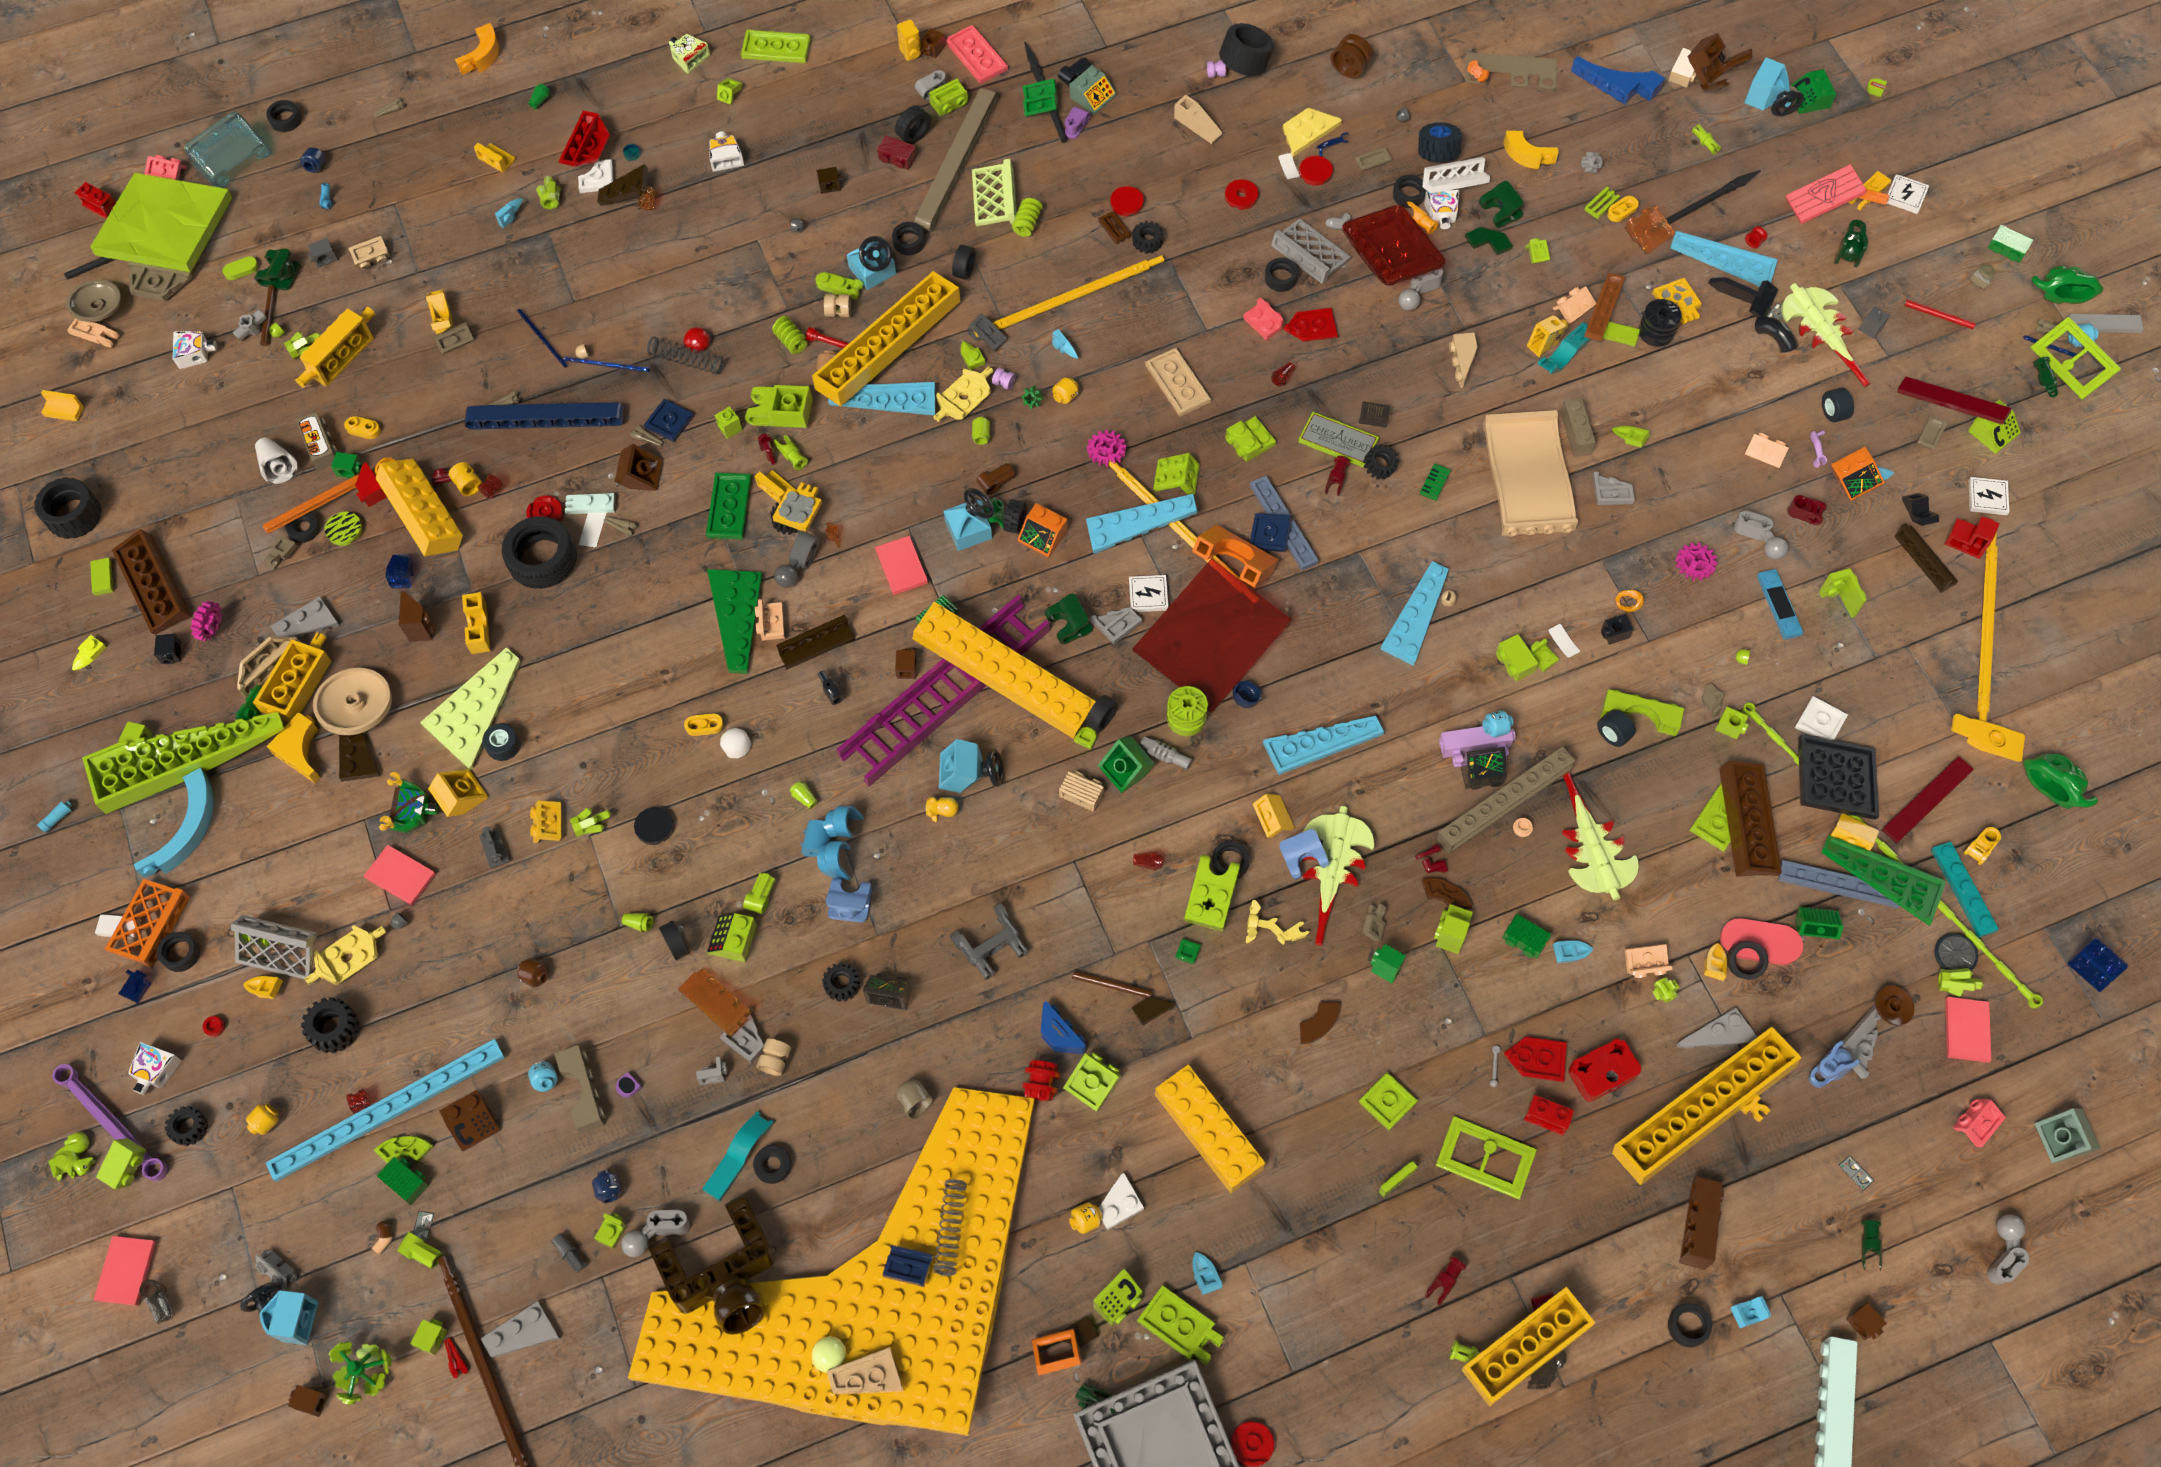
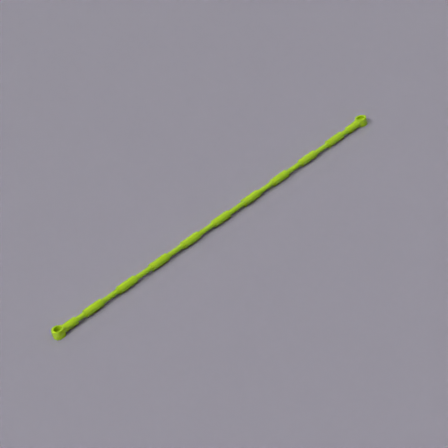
M1746 703L1742 708V713L1750 716L1759 726L1761 725L1779 747L1782 746L1799 766V755L1797 756L1785 744V740L1765 723V720L1755 711L1754 704ZM1849 815L1850 817L1866 824L1860 817ZM1877 837L1875 842L1878 844V848L1889 859L1902 863L1897 857L1898 855L1884 841ZM1940 900L1937 908L1949 920H1952L1979 950H1982L1995 964L1994 966L2009 981L2011 980L2018 987L2017 989L2028 999V1005L2031 1008L2036 1009L2043 1004L2042 997L2037 994L2034 995L2024 983L2021 984L2015 978L2016 975L2001 960L1999 961L1985 947V944L1955 917L1956 914ZM2033 999L2037 1000L2038 1004H2035Z

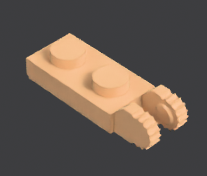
M74 319L67 329L71 335L98 344L101 343L110 348L114 344L111 340L104 338V336L107 335L114 339H118L120 336L117 332L106 328V326L94 322H83Z

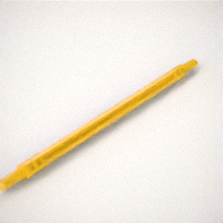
M1161 255L1148 261L1144 260L991 323L998 330H1002L1133 275L1147 271L1150 267L1164 262V258Z
M1109 461V466L1117 473V476L1146 504L1160 502L1125 468H1121L1116 462L1113 464ZM1180 520L1168 524L1192 548L1194 547L1198 537ZM1215 555L1206 560L1240 594H1244L1254 605L1260 602V599L1249 589V586L1240 580L1239 576L1219 557Z
M1997 532L1986 550L1977 702L1979 720L1987 722V713L1990 710L1998 547L1996 546Z

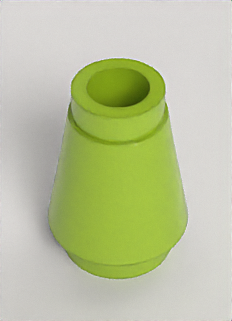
M801 780L796 782L789 790L792 793V797L809 809L813 808L818 802L807 784Z
M625 913L622 917V924L642 933L649 932L653 926V917L649 916L648 913Z

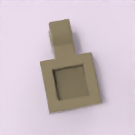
M280 535L269 548L271 554L265 558V561L269 563L268 567L275 570L280 563V559L286 560L297 548V545Z
M1379 904L1378 908L1374 905H1369V915L1366 917L1362 933L1373 941H1381L1385 922L1382 921V918L1386 912V907L1382 904Z

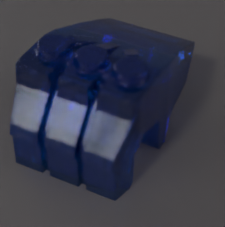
M411 554L392 555L385 573L388 585L391 589L410 588V576H413Z

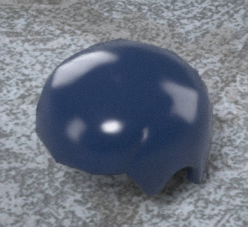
M1248 680L1240 681L1233 688V699L1237 705L1243 708H1252L1262 699L1261 689Z

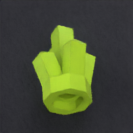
M545 176L544 185L538 186L536 190L543 208L553 209L559 204L561 187L555 185L552 177Z
M297 332L284 345L294 360L301 356L321 334L316 332L308 337H303L301 332Z
M586 807L577 816L570 818L576 836L602 832L604 826L596 823L609 818L611 812L606 810L588 817L592 812L591 808Z
M1969 968L1941 969L1938 976L1939 991L1950 992L1959 997L1964 994L1963 990L1974 991L1975 989H1982L1984 984L1981 979L1971 978L1972 971Z

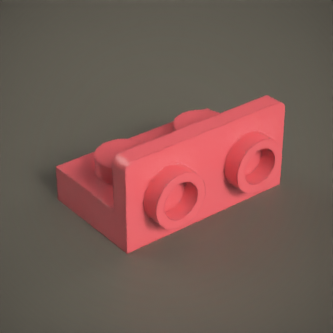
M160 155L155 157L148 156L144 174L179 180L181 169L186 170L187 166L181 164L182 161L171 158L170 161Z
M1262 298L1257 299V305L1246 312L1243 317L1266 340L1282 330L1283 327L1282 315L1273 310L1270 304Z
M1976 1099L1970 1103L1967 1111L1958 1118V1122L1953 1128L1956 1131H1964L1976 1147H1983L2006 1117L1991 1099Z

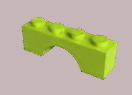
M1608 689L1603 700L1600 718L1613 709L1619 710L1625 715L1640 713L1653 721L1657 732L1676 736L1681 727L1684 708L1676 704H1666L1656 699L1649 700L1641 698L1639 695H1629L1619 690Z

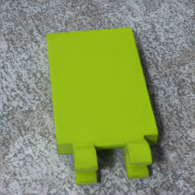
M1163 1285L1137 1320L1139 1324L1188 1360L1195 1356L1205 1365L1211 1360V1355L1203 1350L1208 1340L1217 1347H1220L1224 1341V1337L1212 1330L1215 1326L1213 1321Z

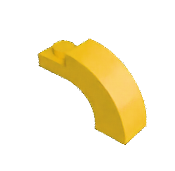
M1506 131L1505 150L1520 165L1539 169L1540 164L1556 163L1558 148L1533 146L1525 140L1523 131Z
M444 289L427 293L426 299L431 312L433 331L438 334L454 328Z

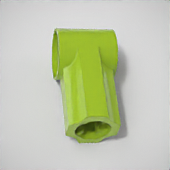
M759 873L752 891L748 892L745 897L743 908L763 915L769 903L768 897L776 882L775 878L766 873Z
M410 1232L406 1234L396 1250L411 1260L415 1259L432 1270L439 1264L438 1259L443 1254Z

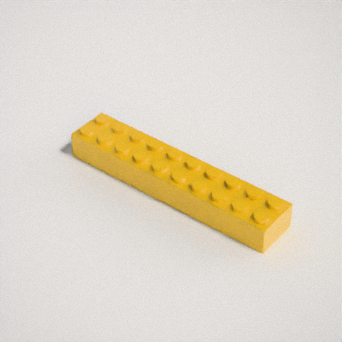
M932 271L812 375L815 390L841 407L961 302L959 287Z
M933 602L913 631V640L1073 739L1096 702L936 602Z
M1773 1027L1769 1028L1616 1143L1612 1154L1640 1185L1644 1184L1795 1069L1802 1057Z

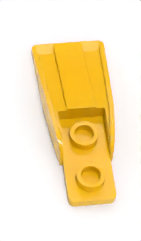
M1960 714L1953 715L1951 730L1968 737V744L1987 753L2017 762L2022 761L2025 741L2024 734L1985 721L1970 719Z

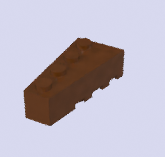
M1696 1177L1692 1181L1680 1264L1705 1270L1715 1262L1718 1226L1721 1218L1720 1205L1724 1198L1721 1182Z

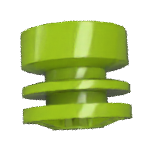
M1184 686L1176 689L1169 696L1167 722L1171 730L1178 735H1196L1206 725L1208 702L1201 690L1195 687Z

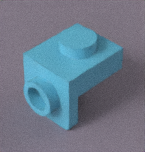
M1762 1296L1731 1307L1739 1328L1757 1324L1771 1317V1313Z

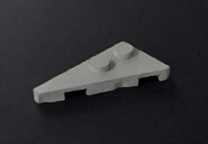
M1875 1004L1843 1040L1844 1044L1840 1047L1852 1055L1853 1062L1857 1059L1861 1061L1854 1068L1861 1079L1867 1078L1869 1075L1866 1068L1868 1060H1872L1873 1048L1878 1031L1875 1030L1877 1020L1881 1019Z
M1737 1008L1679 1041L1676 1045L1678 1048L1683 1047L1686 1049L1696 1046H1736L1751 1043L1757 1038V1035Z

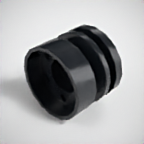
M1666 299L1651 301L1646 306L1638 327L1640 329L1639 336L1642 341L1654 347L1668 345L1674 339L1682 318L1678 305Z

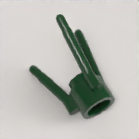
M1083 1383L1077 1391L1075 1398L1079 1400L1078 1405L1085 1408L1088 1407L1087 1404L1092 1405L1094 1402L1101 1401L1098 1398V1394L1106 1398L1113 1395L1096 1388L1092 1384L1089 1386ZM1110 1408V1411L1115 1413V1409Z

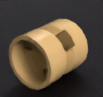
M825 294V317L839 315L840 317L850 318L851 296L849 294H840L837 297L835 294Z
M767 1039L763 1047L764 1054L760 1055L756 1067L765 1073L781 1076L785 1067L783 1061L788 1059L791 1047L781 1041Z

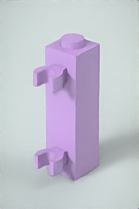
M1483 726L1442 732L1439 744L1443 758L1452 757L1454 768L1462 766V755L1497 750V753L1504 752V760H1507V755H1509L1508 748H1511L1513 740H1515L1514 729H1511L1507 735L1496 738L1486 734Z

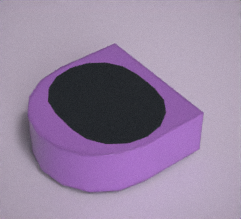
M628 1072L616 1083L618 1094L624 1098L635 1095L641 1089V1086Z

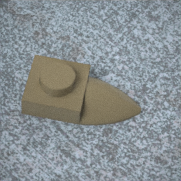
M1980 266L1970 280L1976 286L1985 289L1994 278L1995 271L1993 266Z

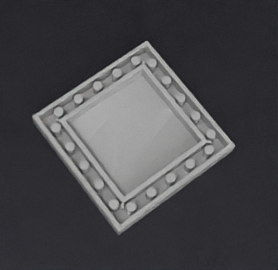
M1192 1360L1072 1413L1093 1467H1239L1196 1360ZM1110 1408L1115 1409V1413H1112Z

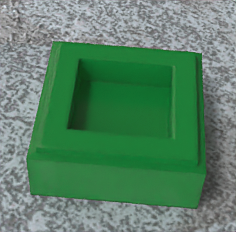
M1182 939L1175 959L1194 965L1201 945Z

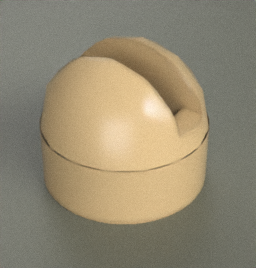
M585 343L576 348V356L578 358L585 359L590 357L589 349Z
M1451 590L1445 591L1441 596L1442 604L1453 606L1457 598L1455 592ZM1448 595L1451 596L1450 601L1446 600Z

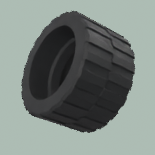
M1236 23L1228 28L1219 51L1220 59L1229 69L1237 73L1257 76L1265 71L1274 49V42L1269 34L1262 29L1247 23Z
M63 477L49 482L37 494L34 502V509L40 520L53 534L64 539H74L86 535L98 524L102 512L97 498L82 481L76 478ZM73 500H80L79 505L74 511L67 515L56 517L58 510L64 504Z

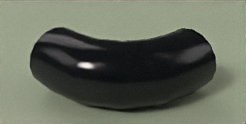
M1766 316L1756 319V332L1773 337L1779 346L1780 352H1789L1798 347L1793 332L1785 323L1776 318Z

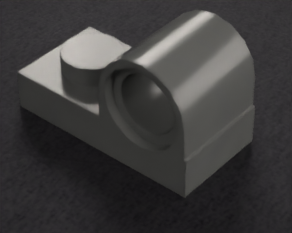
M982 313L967 328L968 334L974 340L982 339L993 351L1006 339Z

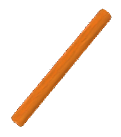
M359 474L264 523V530L269 534L356 488L355 484Z

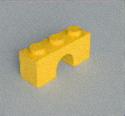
M481 592L462 595L463 612L468 623V627H465L466 645L471 654L489 652L490 639L487 603Z

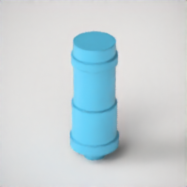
M61 801L37 826L45 833L50 831L57 822L72 811L70 809L72 805L68 801L65 804Z

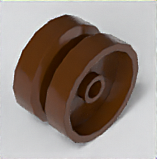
M1356 34L1345 35L1331 53L1330 60L1335 70L1347 78H1357L1373 59L1374 53L1370 44L1363 37Z

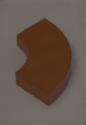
M1422 879L1421 882L1427 899H1437L1443 901L1448 906L1451 904L1465 910L1472 908L1473 905L1469 897L1461 888L1446 882L1447 880Z
M1339 1002L1319 1003L1315 1016L1308 1021L1300 1022L1301 1044L1315 1042L1330 1031L1337 1020Z

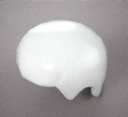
M732 728L722 734L720 745L728 757L740 758L750 751L751 741L744 730Z

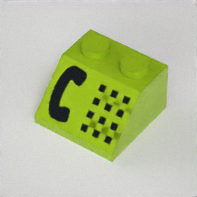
M2001 400L1995 402L1997 404L2007 406ZM2012 409L2003 425L1977 417L1968 430L1969 433L1995 454L2021 433Z
M1123 1269L1093 1300L1094 1309L1111 1326L1115 1323L1119 1325L1127 1317L1125 1313L1131 1307L1135 1309L1141 1303L1142 1290L1128 1272Z

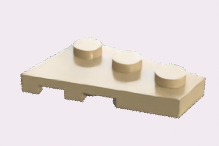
M890 1348L827 1371L834 1394L904 1392Z

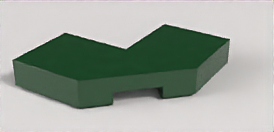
M1479 227L1465 234V238L1473 249L1489 243L1496 255H1500L1512 250L1513 247L1507 236L1502 232Z

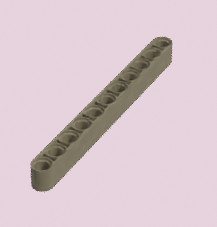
M983 87L979 89L915 217L914 223L920 225L922 229L928 231L934 229L997 102V91Z

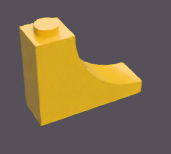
M298 712L284 727V730L280 731L269 743L267 748L274 756L316 784L320 777L311 768L308 753L310 743L318 729L314 725L315 720L309 715L303 716Z

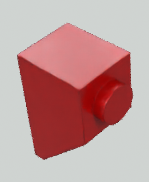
M365 462L355 484L359 491L356 495L361 503L365 501L367 506L371 507L387 498L376 480V476Z

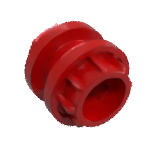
M1030 1061L1029 1067H1025L1024 1073L1030 1075L1029 1082L1022 1083V1089H1025L1024 1095L1027 1098H1034V1100L1052 1101L1053 1095L1058 1093V1088L1053 1087L1054 1079H1060L1061 1073L1057 1072L1058 1066L1055 1063L1046 1061Z

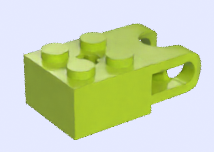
M774 385V387H753L751 398L759 406L749 408L746 412L745 419L750 425L807 428L813 403L809 386Z
M1202 854L1184 920L1187 923L1223 932L1240 865L1239 863L1231 862L1225 874L1215 875L1210 871V856ZM1208 902H1212V905H1215L1210 907L1209 910H1206V906H1204Z

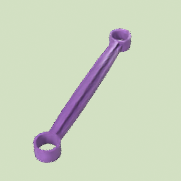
M62 1064L55 1068L52 1075L53 1080L62 1087H68L115 1140L129 1138L143 1147L112 1112L78 1080V1071L68 1064ZM70 1069L71 1075L69 1079L61 1082V1074L65 1070ZM147 1151L145 1152L141 1164L144 1177L154 1182L164 1179L168 1172L166 1163L157 1158H152ZM160 1163V1172L156 1176L151 1177L149 1175L150 1168L154 1164Z

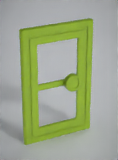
M2067 317L2030 347L2039 358H2050L2049 364L2051 369L2081 400L2121 370L2070 317ZM2068 331L2085 349L2071 360H2065L2061 364L2046 347ZM2089 351L2106 369L2083 386L2069 371L2074 367L2073 362Z
M1453 1116L1435 1166L1520 1200L1537 1149ZM1460 1131L1486 1141L1483 1147L1486 1153L1480 1170L1451 1159ZM1497 1146L1522 1156L1512 1184L1484 1173L1489 1155L1496 1151Z

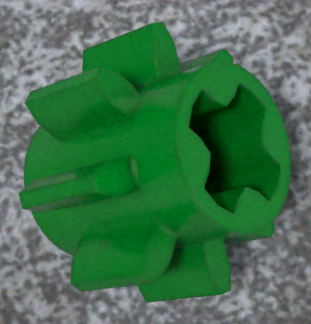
M1032 386L1031 389L1025 388L1024 391L1026 393L1021 396L1024 400L1023 405H1030V409L1034 408L1035 405L1037 407L1041 406L1040 401L1045 399L1041 393L1042 389L1037 390L1036 386Z

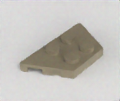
M128 262L130 268L129 280L131 282L130 292L133 296L166 301L193 278L190 272Z

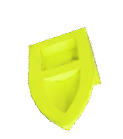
M90 635L77 648L79 653L74 659L72 670L86 667L107 647Z

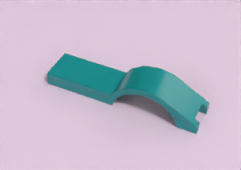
M1582 322L1562 340L1559 347L1548 359L1542 357L1537 365L1548 370L1550 374L1560 372L1574 355L1592 340L1584 337L1588 324Z
M758 1111L736 1133L726 1155L702 1188L704 1192L720 1202L745 1167L747 1157L753 1146L762 1135L769 1132L774 1124V1121H767L760 1117L761 1114Z

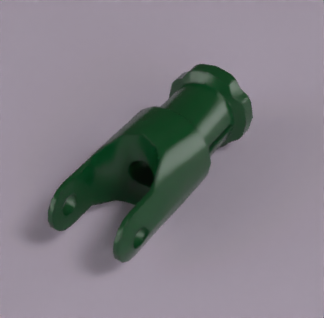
M2038 358L2033 362V365L2037 368L2039 382L2048 392L2049 396L2054 398L2058 395L2057 377L2049 364L2050 358Z
M1875 1220L1861 1221V1225L1864 1226V1239H1862L1863 1269L1865 1270V1255L1867 1252L1872 1251L1879 1257V1271H1881L1882 1240L1879 1238V1227L1882 1226V1223Z

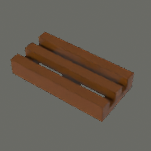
M1113 211L1098 218V222L1116 245L1119 244V241L1124 242L1125 238H1131V233ZM1109 217H1111V218L1113 219V221L1117 224V226L1120 228V230H1121L1124 234H1121V233H1120V231L1117 229L1116 225L1109 219Z

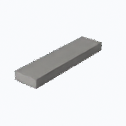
M2068 315L2076 324L2090 323L2094 326V329L2097 328L2098 332L2141 333L2144 330L2141 315Z

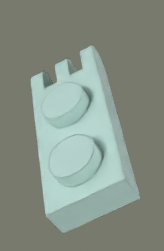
M615 494L567 495L565 513L615 512Z

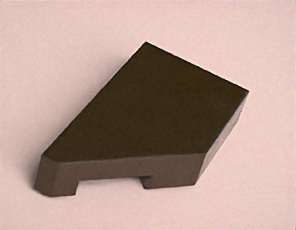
M1148 997L1133 1006L1132 1011L1143 1026L1174 1008V1004Z
M1089 1317L1062 1330L1074 1328L1079 1348L1098 1338ZM1071 1338L1061 1341L1072 1345Z

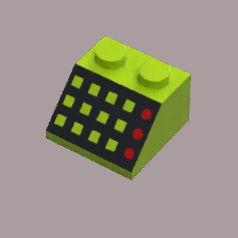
M736 913L718 916L707 954L746 962L757 928L754 917Z

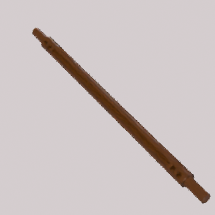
M442 1256L438 1259V1262L445 1277L443 1281L516 1467H531L456 1274L452 1273L447 1257Z

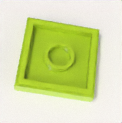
M1388 1072L1359 1100V1103L1388 1131L1418 1102Z

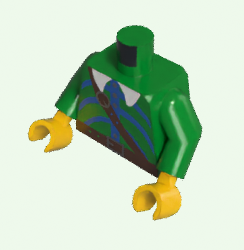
M397 772L389 774L396 781L388 779L387 783L390 786L397 784L398 787H395L390 816H382L379 820L387 824H380L379 828L382 831L391 828L394 831L408 833L419 826L425 825L428 815H438L439 805L437 803H430V799L423 789L408 780H401Z

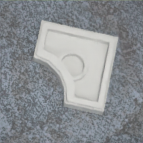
M612 159L595 162L593 168L588 173L578 176L580 193L599 191L601 187L613 181Z

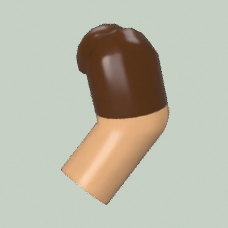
M384 1221L376 1225L379 1240L372 1247L379 1255L393 1239L391 1226Z

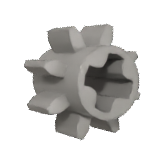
M1586 152L1587 156L1582 157L1581 166L1585 169V172L1597 173V169L1602 167V158L1598 156V152Z

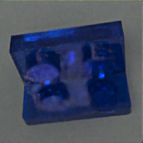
M2097 937L2090 941L2068 963L2073 970L2098 992L2104 990L2129 967L2123 959Z

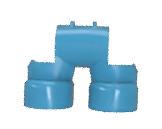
M853 805L837 806L834 810L827 813L825 821L810 820L807 823L806 830H804V841L801 843L802 854L805 857H817L820 871L831 878L851 879L839 863L840 849H850L849 844L845 841L830 842V839L836 836L853 837V834L847 827L848 819L864 820L863 815Z

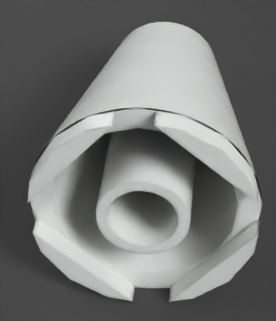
M270 438L259 439L255 444L260 473L265 481L280 484L291 479L293 472L297 470L295 458Z

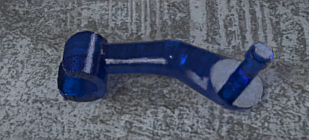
M1345 132L1340 137L1318 144L1316 149H1319V156H1322V149L1338 143L1349 142L1343 140V135H1349V133Z

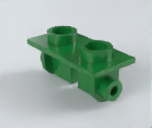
M257 684L254 689L250 690L251 692L246 698L245 704L235 713L236 720H249L254 716H258L260 711L253 701L261 690V686Z

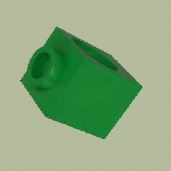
M336 452L331 468L336 477L351 478L360 473L363 464L355 454Z

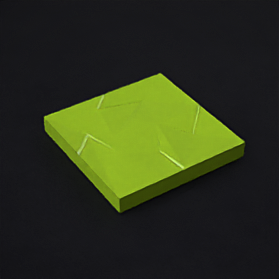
M134 173L90 247L95 256L191 273L230 204L232 196L229 189Z

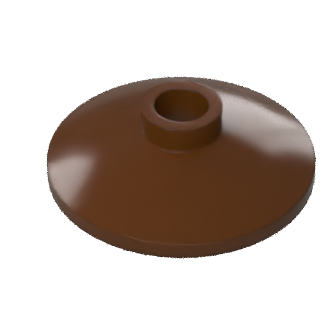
M1890 985L1878 991L1875 997V1006L1878 1014L1884 1021L1891 1025L1901 1026L1912 1019L1914 1003L1905 990L1898 986Z

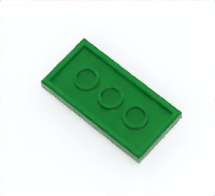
M715 473L706 529L707 538L743 540L752 480L751 474Z

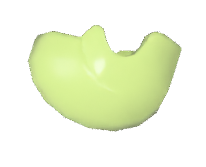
M833 1336L821 1338L812 1350V1363L817 1370L824 1373L841 1366L846 1357L844 1344L840 1339Z

